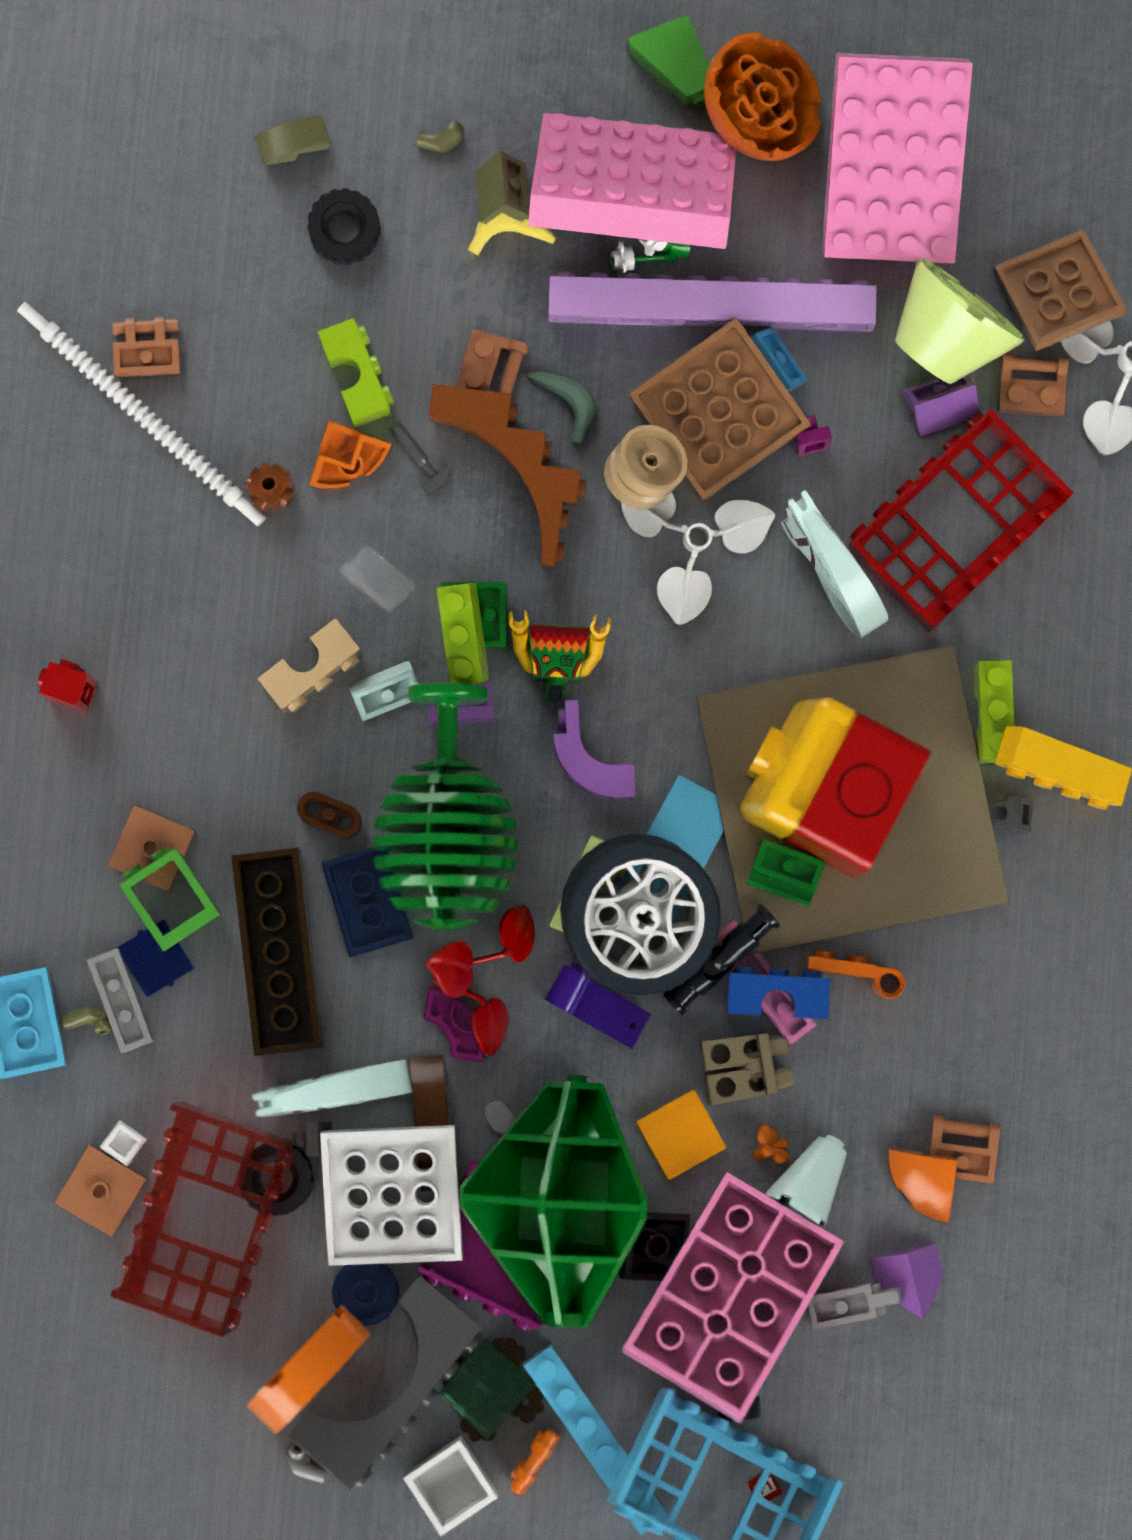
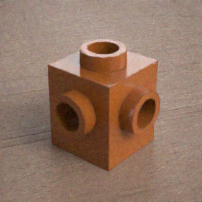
M263 463L260 469L254 468L246 481V485H248L246 491L250 498H252L250 503L266 513L270 509L278 514L282 507L286 508L295 495L293 490L295 488L294 483L289 478L291 473L276 463L272 467ZM269 479L274 481V488L271 490L264 489Z

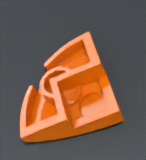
M328 419L309 486L341 488L349 486L351 480L363 474L369 476L383 462L392 443Z
M889 1148V1166L897 1189L903 1192L910 1201V1205L918 1212L929 1218L948 1223L957 1159L924 1155L920 1151Z

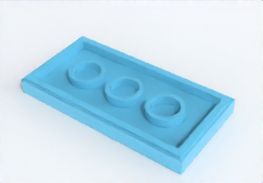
M679 775L647 835L658 836L675 843L704 868L724 831L717 795ZM645 864L631 866L639 874ZM628 870L617 889L624 887L633 880ZM664 878L654 879L650 884V891L653 893L660 892L665 886ZM685 885L680 889L677 896H689ZM673 904L672 922H675L683 907L682 905Z

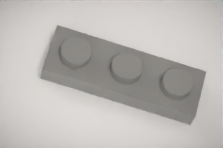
M120 948L88 959V966L121 1054L154 1042Z

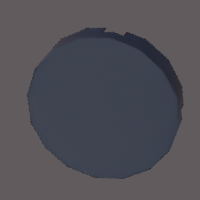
M385 1264L345 1265L335 1277L332 1287L333 1304L336 1309L343 1305L364 1326L375 1325L386 1319L396 1307L399 1296L398 1280L391 1268Z

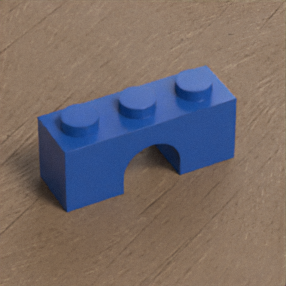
M736 967L735 973H728L726 1014L761 1015L762 1001L765 995L772 990H781L792 1001V1017L828 1019L830 978H822V972L802 971V977L789 976V970L769 969V975L755 974L756 968Z

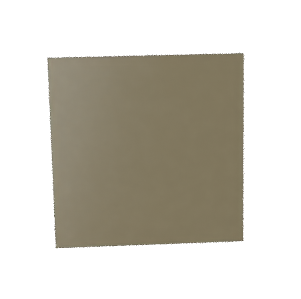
M954 645L696 696L742 922L744 924L758 911L757 906L761 903L780 923L777 929L772 928L759 940L760 945L749 955L1009 903ZM833 698L856 710L854 714L859 712L932 752L870 870L860 877L853 879L825 864L810 907L808 908L746 885L762 839L806 855L808 854L786 843V838L780 840L745 821L740 815V805L754 780L746 775V772L770 728L774 726L781 730L791 709L800 700Z

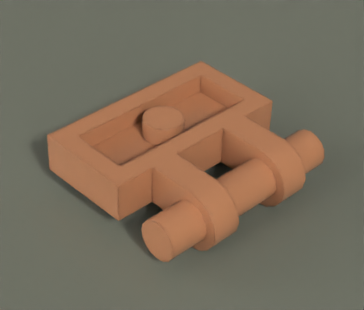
M165 316L154 317V320L136 321V318H125V322L112 323L113 335H125L126 342H113L115 377L181 374L180 342L178 339H166L167 332H179L178 319H165ZM155 333V340L137 341V334Z

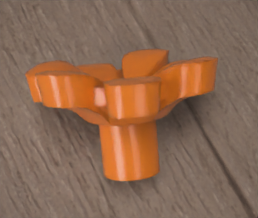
M763 1124L758 1129L757 1139L761 1146L753 1151L755 1159L761 1162L765 1158L771 1157L777 1164L789 1161L790 1156L785 1151V1149L790 1147L788 1141L785 1138L778 1140V1132L773 1127L770 1128L768 1124Z

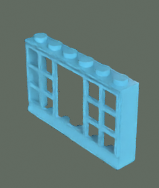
M659 1388L654 1403L609 1497L606 1499V1501L615 1505L613 1510L615 1513L629 1520H632L633 1516L645 1521L643 1528L659 1536H662L664 1531L673 1536V1540H702L674 1525V1522L713 1442L763 1469L731 1540H740L742 1533L756 1540H774L783 1518L804 1528L799 1540L819 1539L844 1483L821 1476L816 1473L815 1468L788 1458V1454L784 1451L764 1445L758 1441L759 1438L740 1432L729 1426L730 1423L725 1419L713 1417L700 1410L701 1407L691 1401L681 1400L674 1396L675 1391L669 1388ZM663 1416L677 1423L667 1446L653 1439ZM684 1427L705 1438L695 1461L674 1450ZM649 1445L663 1452L653 1476L639 1469ZM670 1457L691 1467L681 1491L660 1480ZM770 1473L790 1484L780 1507L760 1497ZM635 1475L650 1482L639 1506L625 1499ZM656 1487L677 1497L667 1521L646 1510ZM797 1488L817 1498L808 1521L787 1511ZM756 1503L776 1513L767 1536L746 1526Z

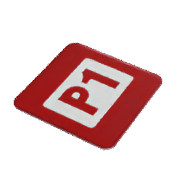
M771 1473L760 1494V1497L768 1501L782 1494L779 1484ZM760 1475L748 1481V1486L752 1492Z

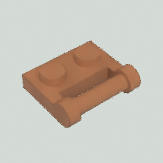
M473 329L456 387L489 391L501 350L510 352L499 392L496 393L512 394L522 356H526L529 345L522 341L510 340Z
M1013 353L1003 354L1000 363L998 412L1063 417L1065 414L1068 357H1057V360L1013 357ZM1012 370L1055 373V381L1011 378Z
M933 1114L928 1155L956 1158L955 1179L994 1184L1000 1124L989 1122L988 1125L946 1120L942 1115ZM950 1133L986 1138V1149L942 1143V1134Z

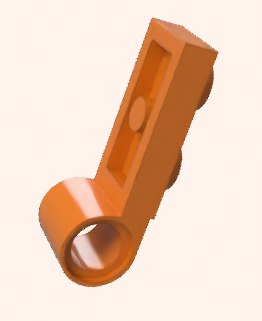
M815 951V957H806L805 970L820 971L823 973L872 979L874 993L883 999L898 997L905 989V978L900 971L893 968L878 967L876 964H868V957L848 955V961L835 959V953ZM885 974L892 975L897 981V987L892 993L884 992L880 986V980Z

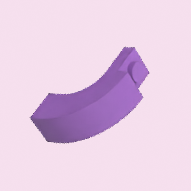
M565 700V709L558 710L559 729H566V733L553 734V743L557 759L566 775L578 787L594 796L609 800H635L634 764L611 765L601 763L592 758L584 749L580 739L578 700Z

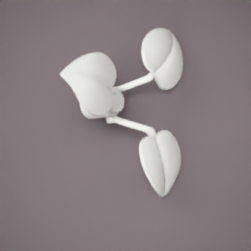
M1110 321L1060 341L1067 355L1081 363L1092 362L1098 353L1102 355H1119L1118 366L1125 372L1113 404L1105 400L1097 401L1088 407L1083 416V429L1087 438L1097 451L1103 455H1110L1120 451L1132 440V408L1129 406H1119L1129 379L1132 376V341L1128 342L1124 347L1118 345L1116 348L1105 349L1113 339V327Z
M672 492L663 503L653 509L639 510L628 507L621 502V509L626 523L638 535L654 537L659 533L662 525L684 534L683 544L691 552L686 570L681 567H672L660 576L657 583L659 602L678 625L685 624L696 618L704 610L711 597L712 583L709 575L703 571H692L698 552H702L710 545L712 537L722 535L723 544L728 550L738 554L750 553L764 541L769 527L775 518V513L764 505L747 500H733L720 506L715 513L714 520L720 530H710L707 525L702 523H695L688 528L686 525L681 526L667 521L674 515L676 509V502Z

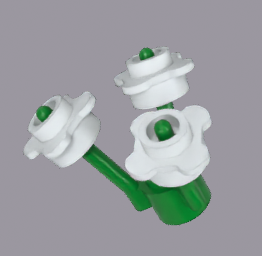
M639 239L640 243L645 247V255H634L632 246L624 247L621 241L618 242V247L615 248V251H611L610 263L612 270H617L618 278H621V275L624 273L634 272L635 263L653 261L674 263L676 257L686 258L689 255L691 245ZM655 251H664L661 254H654Z

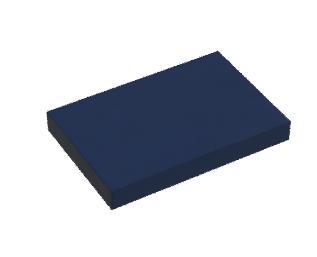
M370 847L321 862L350 958L414 939L406 911L397 910L388 899L389 897H401L400 892L384 890L379 882L380 877L393 876L394 872L375 869L374 857L389 855L388 851H378Z

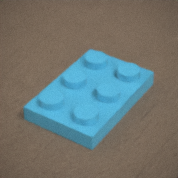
M48 967L0 977V1079L68 1065Z

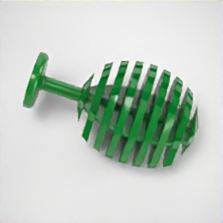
M457 683L413 685L408 687V698L410 701L421 705L438 707L437 759H430L411 768L417 771H435V773L398 775L391 784V789L406 791V793L386 795L383 798L380 809L395 811L397 814L378 816L374 828L380 831L405 834L376 836L373 838V849L410 854L374 857L375 869L396 873L427 874L380 877L379 882L382 889L387 891L430 894V896L388 898L397 910L415 913H434L435 918L408 920L432 930H458L480 921L475 919H455L457 913H492L501 902L497 899H487L484 897H461V894L507 892L511 880L477 875L501 874L515 871L516 859L481 855L516 852L518 850V839L494 835L515 832L517 830L516 820L510 817L494 815L511 812L512 808L508 799L495 797V795L476 794L502 792V789L494 779L477 774H457L460 771L482 770L457 758L458 706H473L486 702L488 699V688Z

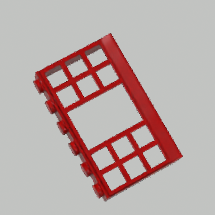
M992 409L984 416L978 412L965 425L969 430L961 438L955 434L942 447L946 452L938 460L932 456L919 469L922 475L915 482L909 478L896 491L899 497L891 505L885 501L872 514L876 519L868 527L862 523L849 536L852 540L848 546L849 551L898 599L928 632L936 627L1074 493ZM988 427L1005 443L989 460L972 443ZM966 448L983 464L967 481L950 464ZM1009 449L1027 466L1011 482L994 466ZM944 469L1005 530L965 569L904 509ZM987 470L1005 487L989 503L972 487ZM1031 471L1048 487L1033 504L1015 487ZM1009 492L1027 509L1011 525L994 509ZM897 514L915 530L899 546L881 530ZM875 535L893 551L881 564L863 547ZM919 536L936 552L921 568L903 552ZM897 557L914 573L902 586L885 570ZM940 558L958 574L942 591L925 575ZM918 579L936 595L924 608L907 592Z

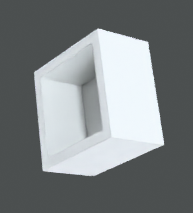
M462 1435L405 1472L403 1477L440 1537L498 1498L497 1489Z

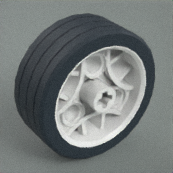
M645 834L617 836L600 843L585 854L568 877L563 889L560 906L562 929L568 945L587 972L605 986L622 993L637 995L662 993L681 985L696 974L711 955L718 939L721 921L718 895L712 880L702 866L675 843L658 836ZM645 864L639 874L635 872L631 865ZM626 868L633 877V880L624 887L615 890L610 876ZM656 878H664V888L658 893L651 892V882ZM605 883L608 892L596 893L602 884ZM685 885L689 897L677 896L680 889ZM673 904L690 906L688 921L672 923ZM604 907H614L615 913L612 919L609 921L599 920V913ZM684 932L677 942L674 933ZM605 935L598 949L592 936ZM653 936H663V944L660 948L656 950L648 948V942ZM616 937L632 944L619 961L607 956ZM640 953L644 962L632 963Z

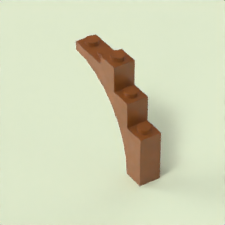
M433 384L429 420L456 427L478 437L499 452L516 470L531 495L539 517L542 535L541 567L555 570V563L562 562L564 543L558 542L560 529H567L569 510H563V505L576 507L577 499H584L586 480L580 479L581 470L543 465V461L549 462L552 442L546 441V432L508 427L509 423L515 424L517 404H512L511 394Z

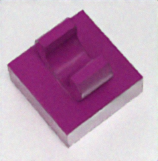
M815 415L806 417L812 426L796 436L795 446L798 456L830 449L832 436L829 426L818 428Z

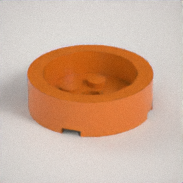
M341 1305L257 1392L255 1397L246 1406L276 1435L348 1361L371 1335V1332Z

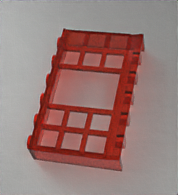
M179 1101L172 1103L170 1108L171 1111L177 1112L173 1126L167 1128L163 1135V1141L167 1142L163 1157L157 1160L153 1166L152 1173L157 1174L153 1189L146 1192L142 1201V1205L147 1206L143 1220L135 1225L132 1232V1237L136 1238L132 1254L126 1256L121 1268L126 1270L122 1285L113 1289L110 1297L224 1337L232 1330L235 1331L240 1323L242 1311L238 1309L242 1298L248 1296L253 1280L249 1278L252 1266H257L262 1255L263 1247L259 1246L263 1233H268L273 1221V1215L269 1213L273 1201H278L283 1190L284 1183L280 1182L283 1170H287L292 1162L294 1150L290 1148L293 1140ZM198 1120L219 1127L214 1146L192 1138ZM227 1130L249 1138L244 1156L221 1149ZM256 1141L279 1148L273 1167L251 1159ZM189 1145L211 1153L204 1176L182 1169ZM219 1156L241 1164L234 1187L212 1179ZM248 1166L270 1174L263 1197L241 1190ZM180 1176L260 1204L243 1261L162 1232ZM159 1240L181 1247L174 1270L152 1262ZM188 1250L210 1258L203 1281L181 1273ZM218 1261L240 1268L233 1291L211 1284ZM149 1270L171 1277L165 1300L142 1293ZM178 1281L201 1288L194 1311L172 1303ZM208 1291L230 1299L223 1322L201 1314Z

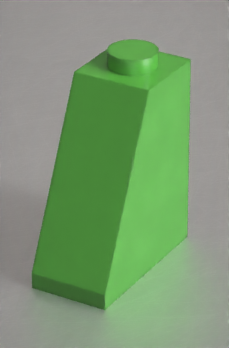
M688 14L628 37L627 51L629 55L685 107L691 104L695 106L705 104L704 80L709 64Z

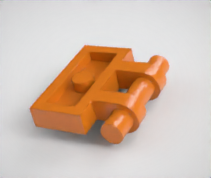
M551 1426L545 1432L542 1430L537 1432L529 1445L533 1450L526 1461L521 1458L510 1476L515 1478L509 1487L511 1491L520 1496L531 1486L536 1478V1474L544 1462L548 1460L553 1452V1448L561 1438L560 1432Z

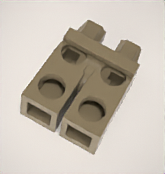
M768 1033L699 1041L703 1071L737 1067L735 1071L704 1075L709 1105L778 1093L777 1089L794 1084L791 1067L778 1069L773 1067L772 1056L789 1053L786 1036H768Z

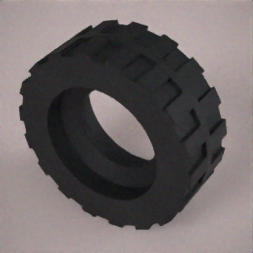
M342 188V190L334 189L330 190V193L326 195L324 193L312 205V211L308 215V232L315 250L318 253L320 252L324 259L327 261L331 260L334 264L338 265L340 263L351 265L353 262L362 261L364 257L369 256L373 252L372 249L379 242L378 236L381 229L377 210L367 196H362L356 190L350 191L349 188ZM338 212H350L360 222L358 235L349 242L335 240L328 231V223L331 217Z
M272 1141L261 1144L250 1151L239 1169L238 1184L239 1188H241L243 1199H246L252 1209H256L264 1215L278 1216L291 1213L303 1205L312 1191L314 1182L312 1164L309 1162L308 1156L299 1147L293 1146L288 1142ZM271 1162L286 1164L293 1175L291 1187L281 1195L267 1193L260 1184V1173Z

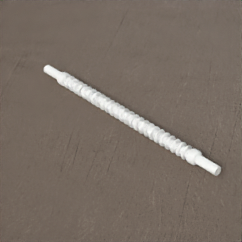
M27 302L20 305L17 311L40 331V337L47 343L52 342V348L54 349L58 347L60 355L65 353L67 361L73 360L72 366H79L80 373L86 372L87 379L93 378V384H99L100 391L106 390L108 398L113 396V402L115 404L120 403L121 410L127 409L128 416L134 415L135 422L141 421V428L147 427L148 434L154 433V439L156 441L162 440L161 445L163 447L168 446L169 453L175 452L176 459L182 458V464L189 465V471L195 470L197 478L202 476L204 484L210 483L209 488L211 490L216 489L217 496L223 495V501L228 506H235L257 527L265 521L266 517L243 497V491L237 486L232 487L231 480L225 481L224 474L218 475L217 468L211 469V463L209 461L204 462L203 455L197 456L196 449L190 450L189 443L183 444V437L177 438V432H170L168 424L162 425L163 420L161 418L156 419L155 412L149 413L148 406L142 407V401H136L135 394L129 395L127 387L122 389L120 381L114 382L115 377L113 375L108 376L107 369L101 370L100 363L94 364V358H88L87 351L81 352L79 344L74 346L72 338L66 339L67 333H60L61 328L53 321L48 322Z

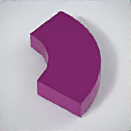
M429 986L423 1019L436 1023L445 1032L450 1043V1056L452 1058L484 1063V1053L475 1038L472 1028L473 1013L458 998L449 997L442 989Z

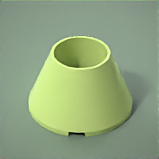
M920 258L915 266L895 337V342L905 353L939 379L948 384H953L1021 345L1025 340L1022 337V333L1000 312L978 294H972L960 285V281L934 263Z

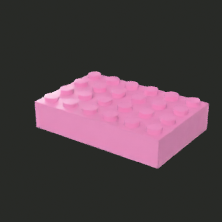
M836 53L822 253L824 257L918 262L920 258H924L935 263H955L973 66L969 59Z
M543 113L531 189L528 226L726 249L731 216L736 150L727 144L718 132L663 127L656 124L645 125L628 121L602 120L595 117L568 116L561 113Z
M726 1172L625 1343L622 1352L740 1424L844 1241Z

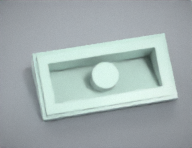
M406 661L351 683L349 689L362 721H366L412 702L408 698V687L419 684L410 662Z

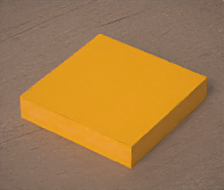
M694 1089L636 1121L668 1181L727 1148Z

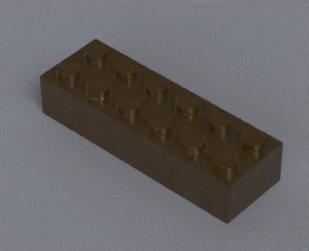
M295 847L231 855L254 1056L324 1048L301 849Z

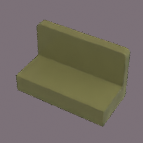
M500 151L476 170L479 221L484 224L490 222L500 213L520 222L529 217L525 163Z

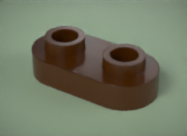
M309 792L303 795L298 802L297 812L302 821L339 838L353 837L361 828L362 821L359 812L354 807L319 792ZM313 803H317L321 807V811L317 815L309 813V806ZM343 816L351 818V824L347 828H342L339 825V820Z

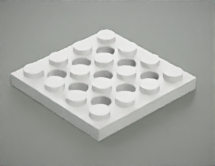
M456 1125L321 1131L328 1266L462 1261L463 1244L461 1210L459 1207L460 1192ZM421 1152L429 1154L433 1161L432 1166L428 1169L418 1168L414 1162L416 1154ZM385 1154L395 1155L399 1160V1167L393 1171L386 1170L381 1165V1157ZM352 1155L361 1156L366 1164L365 1169L361 1172L352 1171L347 1164L348 1158ZM420 1186H429L434 1191L435 1197L430 1202H422L417 1198L416 1189ZM388 1187L398 1189L401 1194V1200L395 1204L386 1202L383 1198V1190ZM355 1188L364 1190L368 1197L367 1202L363 1205L354 1204L349 1197L350 1191ZM423 1219L432 1220L436 1224V1232L432 1235L422 1234L418 1229L419 1221ZM390 1220L398 1221L403 1227V1233L397 1237L388 1235L385 1231V1223ZM358 1221L366 1223L370 1230L369 1235L365 1238L356 1237L351 1230L353 1223Z

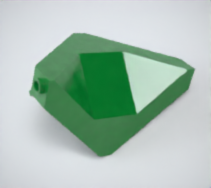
M567 1075V1081L548 1080L460 1186V1209L539 1321L544 1325L554 1327L589 1326L647 1219L648 1198L604 1084L587 1082V1076Z

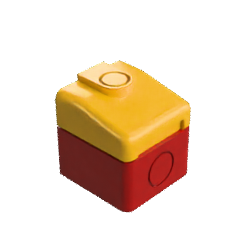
M833 698L800 700L791 709L781 730L774 726L770 728L746 772V775L754 780L740 805V815L748 823L780 840L786 838V843L812 857L826 861L825 864L856 879L867 873L873 865L932 751L859 712L854 714L856 710Z

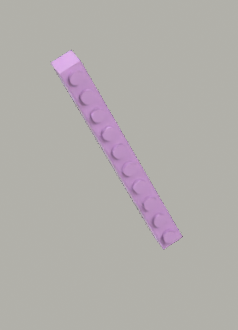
M558 272L556 276H550L549 322L723 327L737 317L744 328L768 329L772 327L773 329L872 332L876 325L877 285H868V282L864 280H853L849 284H836L835 280L821 279L817 280L816 284L803 283V280L798 278L785 279L784 283L771 282V279L765 277H757L751 279V282L738 281V278L731 276L720 277L719 281L706 280V277L698 275L688 276L686 280H675L673 276L664 274L655 275L654 279H641V276L638 274H623L621 278H608V274L591 273L589 277H576V274L572 272Z

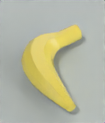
M500 213L487 224L478 222L475 236L467 250L479 256L489 239L503 231L518 232L552 244L555 242L556 236L548 228L528 226L529 217L520 222Z

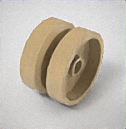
M640 425L627 432L621 442L610 453L605 461L604 477L607 487L614 497L626 506L639 510L653 509L663 503L680 484L687 472L688 460L684 447L675 435L662 427Z

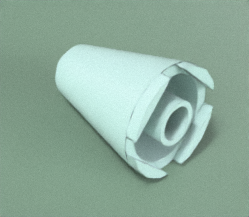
M827 1135L825 1138L818 1137L767 1190L765 1195L824 1229L847 1156L846 1151L843 1149L844 1143L831 1135Z

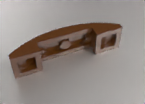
M443 1055L410 1058L414 1126L449 1125ZM424 1152L417 1154L418 1168L428 1169L432 1166L433 1161L429 1154ZM420 1186L421 1191L432 1190L429 1186Z

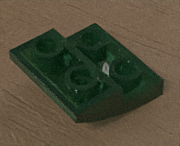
M485 1339L438 1392V1395L488 1440L532 1391L536 1383L491 1342Z

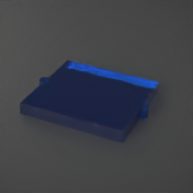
M165 919L157 923L163 934L171 931ZM149 929L145 931L139 930L137 936L117 947L120 948L123 959L146 997L151 996L167 985L173 986L175 980L195 969L179 942L163 952Z

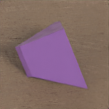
M936 1243L870 1258L876 1283H881L882 1290L900 1287L903 1301L898 1304L924 1320L944 1277Z

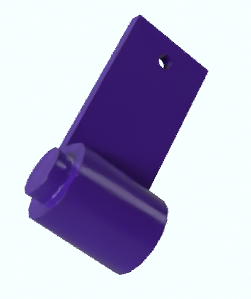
M574 962L570 967L563 965L544 1000L633 1049L652 1014L589 979V973L582 966Z

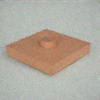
M134 805L108 866L123 873H126L138 864L144 869L153 863L150 856L165 846H168L170 851L177 847L185 858L196 831ZM171 860L142 879V881L170 892L180 869L174 860Z
M89 1145L54 1203L108 1236L113 1237L148 1178L128 1166L126 1167L96 1147Z

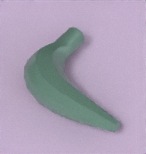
M530 372L527 380L560 396L571 406L575 421L570 441L583 444L587 428L592 422L596 411V403L590 390L581 382L568 376Z

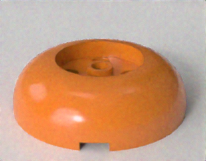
M752 32L732 38L713 56L705 75L704 99L713 126L727 144L739 153L761 161H779L790 158L811 144L821 125V120H818L819 105L822 103V98L812 70L795 49L780 39L774 41L762 37V33Z

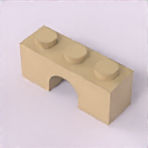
M336 618L310 637L311 642L319 652L318 663L312 670L297 672L282 659L257 678L283 713H286L288 710L292 713L299 710L307 703L306 696L315 689L318 693L323 691L334 681L332 679L334 674L341 669L347 672L360 661L358 658L362 653L360 648Z

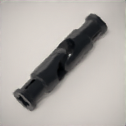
M761 903L757 906L758 911L744 924L739 923L727 934L721 946L717 945L713 948L707 961L711 958L716 968L722 970L720 973L715 975L706 974L703 972L704 963L699 971L684 983L674 987L671 991L667 990L663 993L667 1001L681 1015L687 1012L686 1007L699 995L704 996L733 969L736 964L735 961L748 956L760 945L759 940L772 928L777 929L780 926L776 918Z

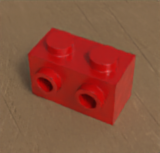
M61 659L59 664L49 662L48 668L41 670L37 687H40L39 694L49 701L87 713L98 682L90 675L84 673L85 670L80 668V665Z

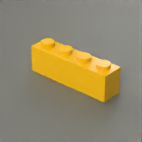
M1006 726L995 761L996 765L1006 768L1005 774L1019 779H1025L1028 776L1034 779L1033 784L1038 787L1050 790L1053 789V786L1062 789L1061 795L1080 800V797L1089 799V806L1102 810H1107L1108 805L1122 806L1132 768L1023 726Z

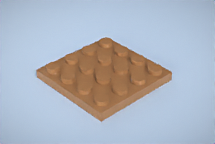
M737 317L629 393L650 425L665 428L680 441L685 449L688 460L685 475L703 501H706L794 439L799 433L812 426Z

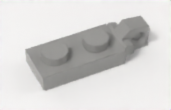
M867 1283L816 1293L808 1304V1311L812 1328L817 1330L878 1318L882 1314H887L886 1306L901 1303L903 1299L900 1287L882 1290L881 1283Z

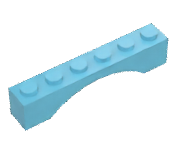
M550 1342L525 1360L523 1366L611 1492L627 1460L628 1454ZM635 1475L625 1499L639 1506L649 1482ZM654 1491L646 1510L665 1519L669 1516L667 1508ZM633 1516L631 1522L640 1535H643L648 1531L643 1528L645 1521Z

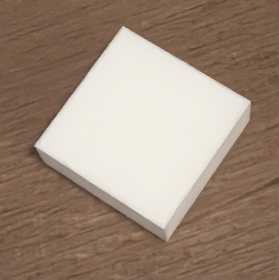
M119 1120L100 1148L127 1167L148 1139L124 1121Z

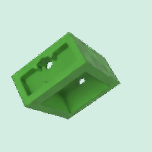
M168 846L151 855L153 863L144 869L138 864L124 873L122 876L126 881L119 884L163 952L221 914L179 849L176 847L170 851ZM171 860H174L205 908L168 933L163 934L132 886Z

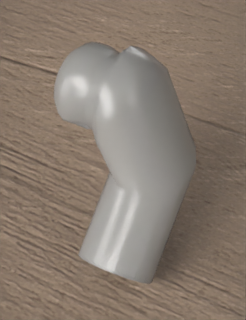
M291 1442L286 1448V1458L292 1472L296 1476L323 1484L327 1471L319 1464L313 1463L310 1456Z

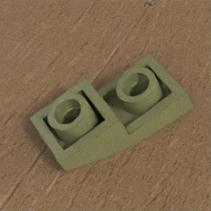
M321 115L286 122L264 130L255 136L265 165L295 161L298 154L327 150L331 144Z

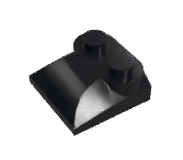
M647 1211V1219L618 1271L619 1278L624 1280L663 1281L689 1237L690 1214Z

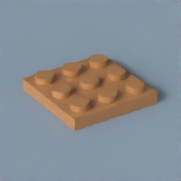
M1084 229L994 266V274L1035 351L1126 313V306Z

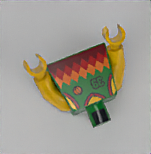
M524 610L525 618L520 622L513 620L511 611L509 613V624L513 629V651L523 670L532 674L533 680L546 681V700L564 701L566 683H579L580 677L590 675L601 660L606 635L610 631L612 620L608 618L607 626L605 627L596 625L597 615L593 616L590 627L529 623V616L526 610Z

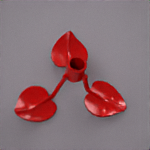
M525 905L512 907L503 915L499 924V939L504 947L501 952L473 958L472 950L466 942L454 941L440 948L425 962L427 968L433 973L434 984L441 988L447 996L458 998L464 994L480 1003L481 1006L475 1008L472 1014V1028L481 1050L488 1057H492L501 1046L507 1033L509 1017L505 1004L499 998H491L487 1002L485 997L467 989L473 980L471 965L504 958L509 954L513 962L520 963L530 955L535 942V925L532 915Z

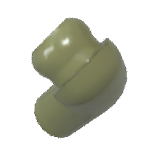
M452 121L437 134L420 131L416 146L446 153L461 142L464 136V128L459 122Z
M88 1006L61 1017L62 1025L66 1031L85 1024L94 1026V1032L99 1035H105L112 1029L105 1011Z

